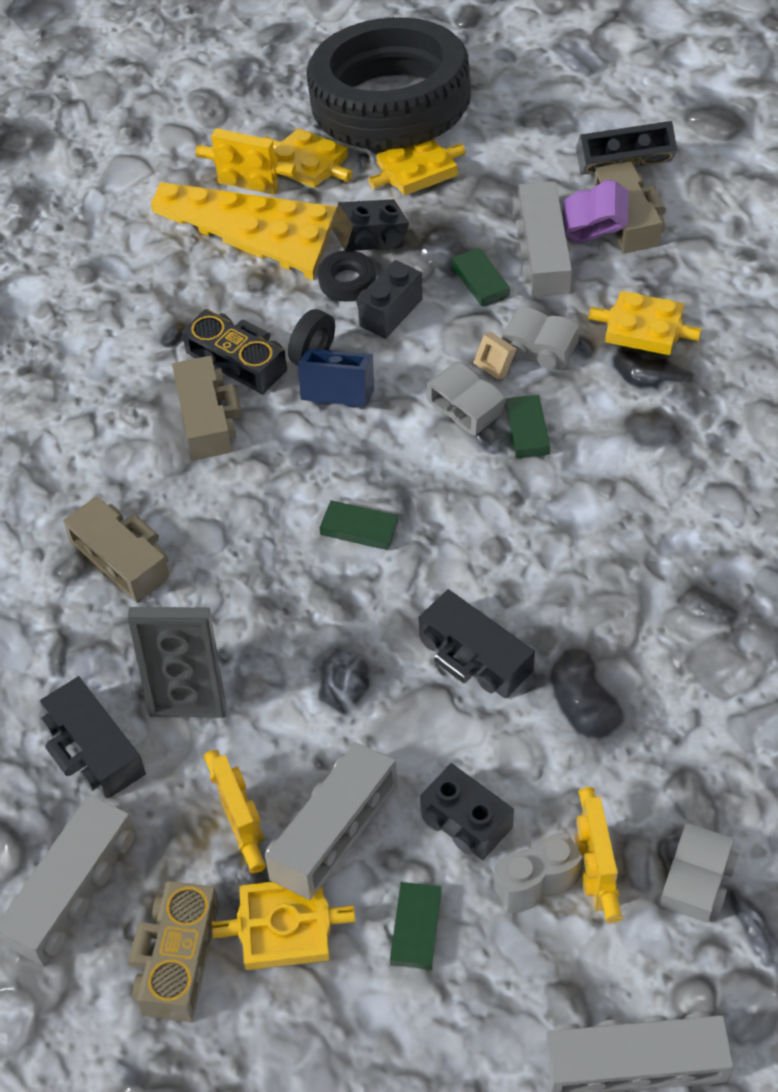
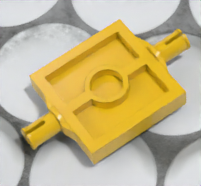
M215 128L211 135L213 147L198 144L196 147V157L210 159L214 162L218 183L275 195L279 187L278 174L294 178L296 175V165L280 162L274 152L273 140Z
M297 128L283 141H277L265 136L266 139L273 140L274 152L280 162L296 165L295 177L286 176L290 179L316 188L323 180L330 177H336L345 182H349L352 178L353 171L340 166L348 158V147Z
M432 139L411 147L389 149L376 154L377 165L383 173L369 177V185L374 190L380 186L391 184L397 187L405 196L458 176V165L452 159L464 156L465 148L462 143L449 148H443Z
M620 291L617 302L611 310L591 306L589 312V320L607 323L608 328L605 342L666 355L671 354L673 345L679 338L699 342L702 328L682 325L685 303L640 295L638 293Z
M210 750L204 754L203 758L211 774L210 779L212 783H216L219 798L238 842L239 851L243 854L250 873L261 872L266 868V863L260 853L259 843L265 841L259 825L261 821L252 799L248 800L245 789H247L239 767L231 768L225 754L220 756L218 750Z
M585 787L578 791L583 812L581 815L576 816L578 834L574 835V843L585 862L586 871L582 872L584 894L586 897L592 896L595 911L604 910L606 923H618L623 920L618 900L619 890L616 888L618 873L601 797H596L595 788Z
M274 882L240 885V907L237 919L212 921L213 939L232 936L239 937L243 946L245 970L330 961L328 936L331 925L355 923L354 904L351 906L329 908L323 894V885L311 901Z

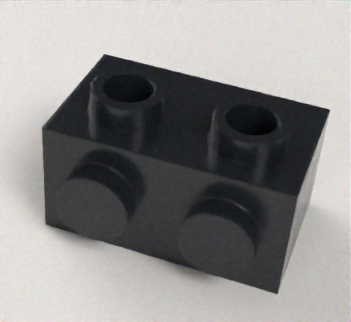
M395 199L338 202L331 228L345 252L392 249L402 247L409 221Z
M394 260L386 269L381 270L376 280L367 289H363L357 298L359 326L387 339L423 300L422 272L397 260Z
M450 763L420 795L421 816L425 823L436 831L443 830L453 838V842L462 852L468 855L473 853L482 861L513 828L514 808L453 763Z

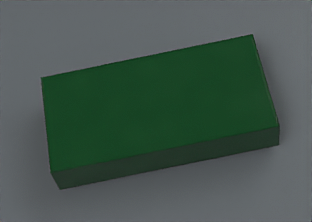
M480 247L452 258V267L481 307L510 296V287Z
M530 395L506 398L505 407L515 457L549 455L550 442L540 396Z
M330 500L319 530L320 535L388 550L399 521L398 515Z
M408 882L400 883L390 954L391 966L432 970L442 886Z

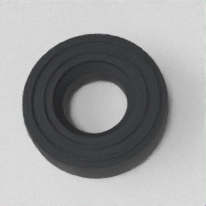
M345 250L334 252L324 258L318 268V283L322 292L329 298L337 301L348 302L357 300L360 292L363 289H367L375 281V268L371 259L357 251L345 252ZM343 270H352L359 274L355 280L346 282L336 280L334 277L336 273Z
M312 309L300 318L293 329L288 344V357L291 362L298 366L308 348L330 349L336 329L335 320L331 315L322 310Z

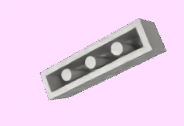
M556 182L518 184V197L513 198L512 203L514 217L519 216V219H516L517 239L523 238V241L519 243L520 260L527 263L523 264L524 284L530 283L532 296L570 294L572 269Z
M354 742L346 754H341L324 782L320 781L315 786L311 798L301 810L298 809L294 812L286 830L279 838L273 839L265 853L269 880L311 901L397 787L396 760L357 742Z
M90 794L87 795L0 919V940L4 946L43 967L51 956H56L64 946L66 934L73 923L83 918L88 910L90 898L98 887L106 884L112 873L113 864L121 853L124 854L129 850L133 843L135 830L129 813Z
M707 1012L691 1013L686 1015L684 1019L667 1020L664 1016H651L644 1018L641 1023L623 1024L621 1020H606L599 1023L597 1027L580 1028L577 1024H562L555 1027L553 1031H547L545 1048L551 1092H630L728 1083L734 1068L723 1015L710 1016Z

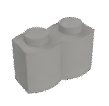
M519 307L502 334V339L517 349L513 357L514 359L534 360L541 366L549 369H565L579 341V325L564 317L547 316L535 309Z
M455 361L427 383V400L442 414L451 417L460 428L471 435L476 436L504 414L505 397L500 388L480 380L477 372L470 366Z
M686 823L666 880L660 907L706 923L709 922L712 911L720 914L727 893V889L721 888L720 884L723 875L732 877L739 854L731 851L734 838Z
M569 833L548 836L538 842L532 850L517 851L501 859L495 866L494 890L507 913L526 911L538 904L543 896L559 895L573 888L580 880L583 857Z

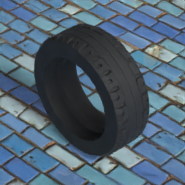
M390 17L368 20L348 26L325 39L316 48L307 65L306 76L311 110L315 122L335 140L354 147L389 150L411 147L430 141L444 134L457 124L470 104L469 56L465 45L449 29L427 20ZM406 74L426 78L414 85L395 90L370 91L353 87L365 80L384 75Z

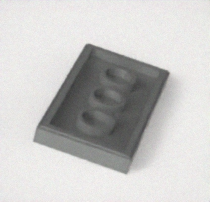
M129 607L127 618L149 716L225 717L227 706L210 607Z

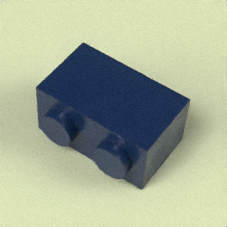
M308 348L298 363L301 400L312 401L315 404L337 403L345 404L347 407H360L367 405L374 392L373 354Z

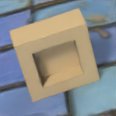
M487 333L482 338L473 363L497 380L506 378L517 349L494 333Z

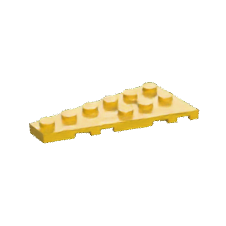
M163 182L159 183L151 201L152 212L180 224L190 223L197 226L199 232L208 236L211 233L222 237V242L262 259L266 257L279 261L280 267L287 270L293 267L304 272V277L311 280L315 278L332 231L331 225L336 212V206Z

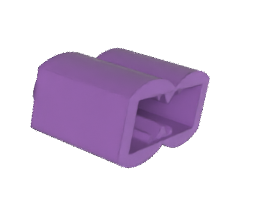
M606 180L593 187L590 191L580 190L564 200L563 215L565 236L575 243H583L594 240L601 234L613 233L625 228L628 225L629 190L616 181Z

